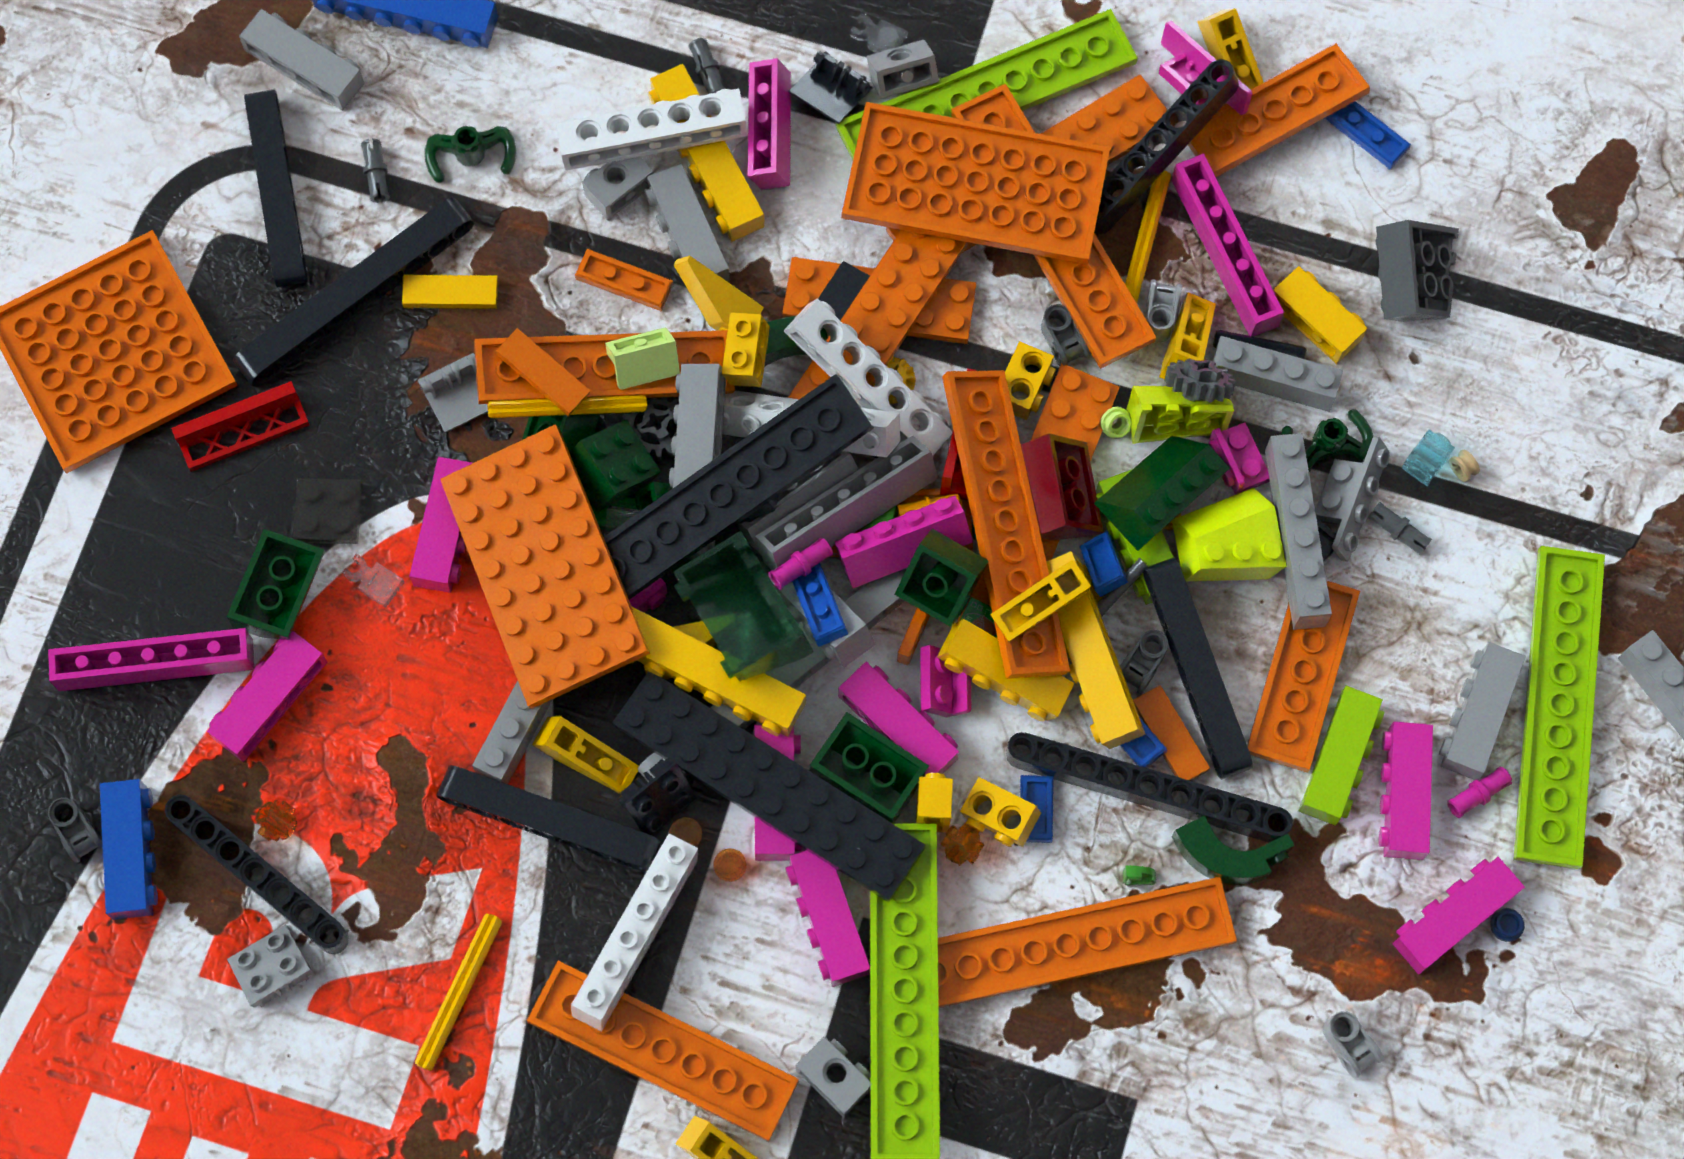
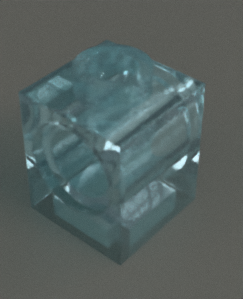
M1428 430L1409 454L1402 469L1428 486L1449 459L1455 447L1451 445L1448 438L1444 435Z

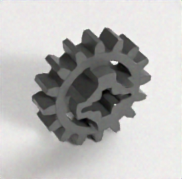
M1187 359L1185 362L1182 360H1178L1177 363L1171 362L1170 366H1167L1164 380L1167 387H1173V392H1182V396L1185 399L1193 402L1196 400L1214 402L1215 399L1221 402L1224 398L1230 399L1236 383L1234 375L1227 374V369H1218V365L1215 362Z
M656 397L650 398V400H647L646 411L623 414V421L627 419L649 454L656 455L658 462L662 461V454L665 453L670 458L674 457L671 450L672 438L670 439L669 435L670 431L674 430L677 425L673 417L674 407L679 405L677 398L671 403L668 402V397H661V399H656ZM642 415L643 420L641 423L637 424V428L635 429L636 423ZM653 424H656L658 427H661V429L656 430L654 426H651Z

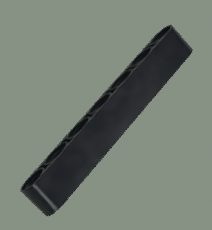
M1218 59L1209 64L1104 179L1098 212H1103V214L1096 221L1095 234L1107 233L1234 95L1238 89L1239 82L1234 68L1229 61ZM1228 75L1226 80L1217 82L1220 76ZM1208 98L1205 103L1196 105L1199 99ZM1187 121L1184 126L1175 128L1178 122ZM1166 144L1162 150L1154 151L1157 145ZM1145 167L1141 173L1133 174L1136 168ZM1124 189L1120 196L1112 197L1116 190Z
M275 89L244 94L275 285L279 288L308 282L307 268L278 96Z
M1173 557L1144 567L1143 576L1164 634L1168 639L1169 648L1218 777L1223 780L1252 769L1253 763L1178 561Z
M453 765L448 766L436 795L438 799L448 804L643 873L648 871L661 842L659 839L641 831Z
M180 794L168 800L165 806V813L177 829L328 954L341 953L346 948L349 936L339 921L195 801L186 795ZM181 807H190V813L186 818L176 819V814ZM206 827H215V832L210 839L201 840V832ZM239 847V854L234 860H225V853L228 849ZM258 867L264 868V875L261 879L250 881L249 876L253 869ZM281 888H288L289 895L287 899L275 902L274 895L276 891ZM310 908L314 910V916L309 922H299V915L304 909ZM331 929L339 930V937L334 943H324L323 939L327 931Z

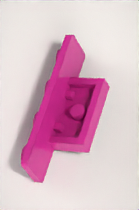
M1173 21L1165 23L1161 45L1174 58L1161 64L1158 74L1178 92L1183 94L1207 66L1216 59ZM1228 75L1220 76L1217 82L1226 80ZM1238 79V89L1226 103L1240 115L1247 113L1252 91ZM1208 98L1199 99L1196 105L1205 103Z

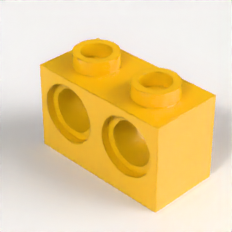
M730 312L722 375L730 385L762 387L770 326L761 314Z
M1020 341L1007 366L1005 376L1014 415L1027 421L1031 411L1038 412L1044 395L1040 394L1044 384L1050 386L1056 368L1052 367L1054 355ZM1028 365H1035L1040 369V371L1037 373H1030L1025 369V367ZM1020 391L1028 397L1024 400H1018L1012 394Z
M927 773L926 777H919L916 823H937V832H949L953 779L946 778V775L942 773Z
M980 777L977 778L960 810L967 819L966 825L983 833L984 829L995 833L994 839L1008 847H1012L1013 843L1023 847L1041 815V811L1036 805ZM984 801H991V810L983 815L978 814L979 805ZM1015 815L1021 816V822L1018 827L1014 829L1006 828V822L1010 817Z

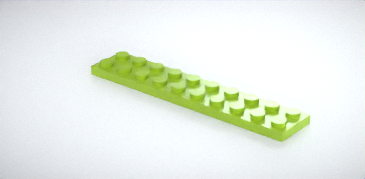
M1109 9L941 78L937 83L917 88L881 104L952 117V108L1006 83L1019 107L1024 111L1137 64L1138 57L1112 9ZM864 111L843 119L839 124L836 123V129L852 160L854 159Z
M1540 546L1538 549L1513 860L1573 869L1583 867L1605 554Z
M937 823L894 824L924 843L926 847L890 902L885 901L870 891L871 1159H940Z

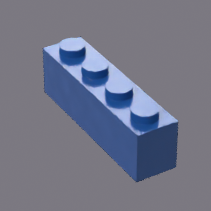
M140 779L100 783L106 914L113 920L153 915V905L158 903L157 888L155 885H152L151 873L156 872L155 855L153 852L150 853V840H154L155 835L152 820L148 819V808L153 806L152 791Z

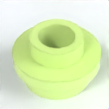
M1122 407L1108 409L1103 414L1100 422L1102 432L1111 438L1125 436L1130 431L1132 425L1130 414ZM1118 418L1117 422L1112 425L1113 421Z

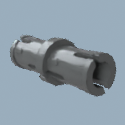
M698 38L693 40L689 44V49L697 65V76L702 78L707 93L712 94L726 89L719 73L720 65L717 60H714L707 39Z
M369 139L361 143V148L363 149L365 160L363 173L364 177L368 178L370 201L379 203L377 191H380L382 202L390 199V194L388 193L386 182L388 169L387 165L383 163L381 141L372 139L373 151H371Z
M1381 502L1373 509L1374 511L1368 516V519L1373 520L1391 533L1390 537L1393 540L1398 538L1417 552L1418 555H1421L1432 541L1430 537H1427L1410 525L1408 518L1404 517L1402 519Z

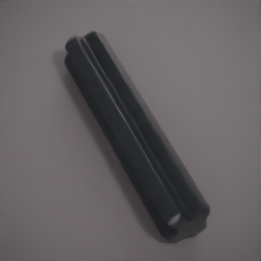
M1216 330L1214 334V348H1217L1220 336L1302 359H1305L1306 348L1304 346L1223 330Z

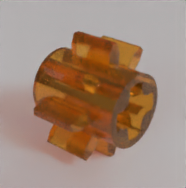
M275 800L274 803H265L256 815L255 820L261 826L257 833L268 841L273 839L278 842L279 838L282 840L289 838L297 827V819L292 816L296 809L284 800L282 802Z
M966 823L959 829L951 825L945 833V838L940 843L941 846L945 847V857L958 864V866H961L966 860L974 864L979 857L980 851L985 846L984 843L980 842V832L971 826H967Z

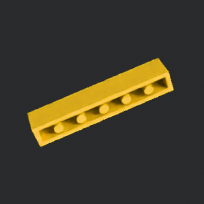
M683 64L650 78L651 91L648 92V96L652 105L660 101H676L686 99L691 95H700ZM681 119L677 123H684L688 120ZM725 141L677 149L681 158L686 157L690 164L688 171L695 184L700 182L704 190L701 192L707 208L713 207L716 212L715 222L721 234L727 233L730 241L733 242L765 227L764 213Z
M1072 551L1047 561L1048 571L1051 574L1073 559L1087 579L1080 558ZM1090 588L1088 592L1059 610L1058 617L1066 653L1069 654L1072 662L1069 665L1070 675L1075 683L1080 684L1083 694L1079 695L1081 705L1086 713L1090 712L1094 724L1090 725L1092 735L1097 743L1101 742L1108 749H1112L1146 734Z
M632 607L650 651L649 655L637 660L646 665L645 669L659 677L665 674L675 679L674 683L678 687L688 692L694 689L704 694L703 698L715 706L720 707L721 704L732 708V713L745 721L753 719L761 723L762 729L774 736H779L780 733L787 737L789 736L806 705V694Z

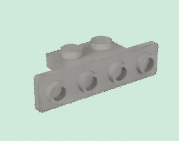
M1380 437L1372 438L1363 463L1334 459L1315 509L1316 517L1320 521L1340 524L1332 549L1342 561L1348 562L1352 552L1357 548L1358 535L1362 524L1368 519L1369 506L1373 496L1378 492L1379 479L1383 468L1389 463V450Z

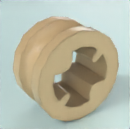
M1461 450L1458 453V457L1453 456L1449 459L1452 471L1463 482H1467L1470 480L1471 475H1477L1480 472L1478 462L1467 450Z

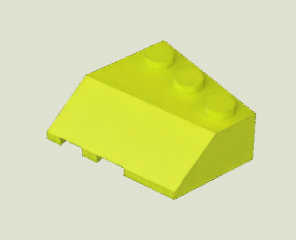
M1132 387L1127 405V412L1130 414L1132 423L1130 429L1132 444L1167 440L1170 436L1189 438L1211 435L1212 431L1216 428H1220L1221 431L1227 430L1234 413L1233 404L1230 399L1224 398L1221 402L1216 399L1214 402L1202 400L1193 402L1185 399L1182 396V392H1173V387Z
M1254 487L1172 520L1180 567L1186 582L1270 579L1287 567L1275 506Z

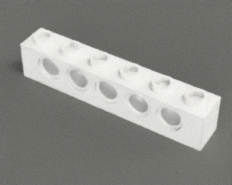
M722 89L712 94L702 96L691 95L686 99L676 101L665 100L657 102L655 105L644 107L632 106L623 111L601 112L591 117L581 119L569 118L564 122L556 123L565 171L748 136L739 89ZM709 114H718L715 117H707ZM681 119L688 120L684 123H677ZM650 125L657 126L653 129H647V127ZM619 131H627L622 135L616 134ZM588 137H596L590 141L585 140Z
M819 299L810 302L784 330L830 377L837 373L861 408L900 413V443L914 436L931 451L933 456L952 434L953 431L947 426L948 422L939 413L931 411L925 405L926 401L923 396L914 390H910L902 382V376L896 370L888 368L880 360L881 357L875 349L865 346L857 338V332L850 325L843 324L835 316L834 309L828 303ZM821 328H825L829 332V342L822 339L820 334ZM844 350L849 351L852 355L853 362L851 365L844 360ZM867 372L871 373L875 378L874 387L870 386L866 381ZM890 394L897 399L898 405L896 409L889 404ZM912 416L919 420V431L912 427Z
M741 391L725 394L722 434L747 437L799 399ZM861 408L874 429L843 451L887 457L900 443V413Z
M668 834L572 1002V1017L602 1032L696 865L698 859L697 847Z

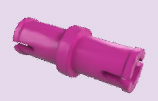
M821 537L803 551H795L790 555V559L768 573L771 582L777 589L782 590L799 576L810 574L811 568L827 557L832 556V548Z
M1500 766L1480 781L1474 780L1469 783V788L1454 798L1449 799L1447 805L1455 817L1461 818L1479 804L1485 805L1490 802L1491 796L1512 784V778L1508 771Z

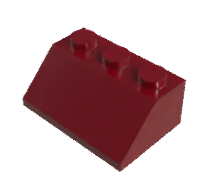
M1048 433L1021 444L1041 538L1055 541L1104 533L1099 508L1094 504L1097 501V494L1087 442Z

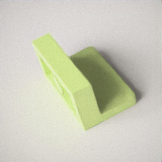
M666 327L605 343L607 355L615 367L619 389H626L680 374L676 341Z

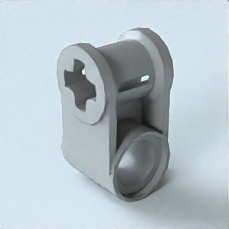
M1151 279L1146 304V320L1157 337L1156 343L1166 341L1172 333L1176 312L1179 307L1182 284L1170 286L1159 284L1156 280ZM1153 321H1163L1166 326H1157Z
M1341 1011L1325 1021L1323 1034L1338 1055L1344 1068L1354 1079L1360 1077V1072L1375 1061L1380 1063L1384 1060L1378 1045L1366 1033L1352 1013ZM1336 1020L1344 1021L1347 1024L1348 1034L1346 1037L1339 1036L1335 1032L1334 1023ZM1363 1053L1366 1054L1364 1057H1362V1058L1359 1059L1358 1061L1356 1060V1058L1359 1057L1360 1055H1362Z

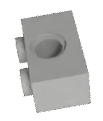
M925 40L866 56L871 83L881 99L939 82L935 55Z
M641 157L606 163L599 169L591 170L585 176L584 181H582L584 195L608 221L645 193L644 190L648 188L647 176L654 174V171ZM615 178L623 179V182L619 184L610 183Z
M823 1037L795 1065V1069L844 1118L871 1090V1082L869 1081L871 1074L859 1062L854 1066L845 1057L848 1054L847 1050L836 1039L829 1042ZM838 1066L844 1069L846 1077L842 1082L833 1083L827 1078V1071L832 1067Z

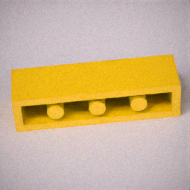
M965 619L953 624L937 655V658L945 662L944 666L947 669L958 674L962 672L973 678L972 682L978 687L986 690L993 689L1000 693L999 697L1001 700L1014 706L1019 704L1028 710L1027 714L1042 722L1059 716L1075 684L1062 675L1006 679L998 638Z

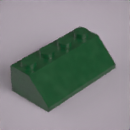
M1170 436L1094 504L1132 546L1139 551L1230 467L1209 444Z

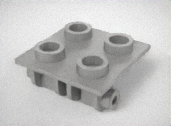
M474 353L417 380L445 433L488 413L487 404H478Z
M286 924L227 959L250 1006H253V1008L259 1005L264 1007L265 1003L276 997L274 993H277L279 997L282 996L280 991L282 988L285 987L289 992L291 990L289 984L292 983L295 986L304 980L307 981L309 980L308 976L313 973Z

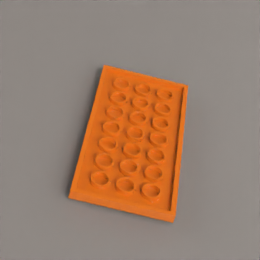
M866 102L841 219L1088 265L1110 147Z
M556 424L440 479L528 707L533 709L650 654L566 443Z

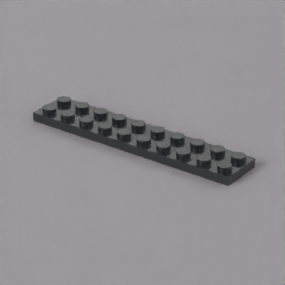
M837 373L604 536L629 600L874 429Z
M649 671L612 722L613 726L665 760L670 758L678 764L682 771L887 902L891 901L926 847L921 841L667 680Z

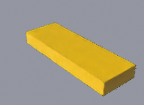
M403 275V308L497 309V276Z

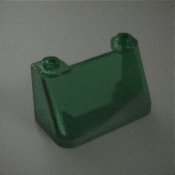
M741 531L673 571L679 581L674 587L683 602L690 599L721 650L725 659L720 664L729 679L736 676L740 682L802 660L814 653L804 632L785 605Z

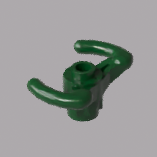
M463 126L457 129L452 136L439 133L434 134L427 139L425 146V163L428 172L436 183H441L445 179L436 160V152L438 150L455 154L459 163L472 167L480 164L485 157L487 149L501 142L505 148L501 172L506 175L510 174L516 161L514 138L510 130L504 126H496L484 132H477L476 128L472 126Z
M1351 409L1348 412V418L1359 430L1362 443L1348 435L1347 426L1339 419L1331 418L1321 421L1313 436L1312 445L1306 451L1309 473L1317 461L1333 458L1336 455L1349 454L1359 460H1365L1374 436L1367 420L1356 409ZM1285 426L1282 428L1281 435L1293 434L1292 427Z

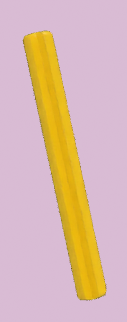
M1163 171L1151 185L1125 282L1136 304L1171 178V173L1168 171Z
M646 395L586 397L570 415L644 412L647 409ZM548 399L489 401L487 404L488 416L490 418L566 415Z
M488 913L484 915L415 1060V1064L418 1067L428 1071L434 1068L502 924L501 919Z

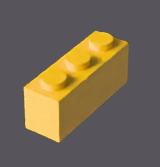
M1298 266L1273 289L1284 311L1283 316L1336 364L1362 341L1368 329L1364 321L1356 313H1350L1334 293L1327 292L1320 286L1317 278L1311 272H1305Z

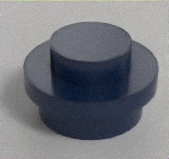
M1504 908L1492 916L1490 927L1496 938L1504 942H1512L1523 934L1525 924L1522 916L1516 910Z

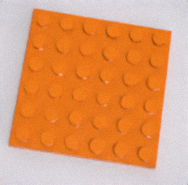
M153 230L0 306V350L66 474L238 386Z

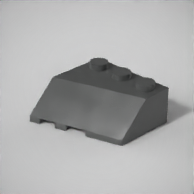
M1413 220L1377 226L1376 248L1378 250L1380 267L1378 276L1381 282V309L1384 319L1416 321L1450 318L1454 283L1449 276L1450 265L1456 263V253L1451 252L1452 240L1458 238L1459 228Z

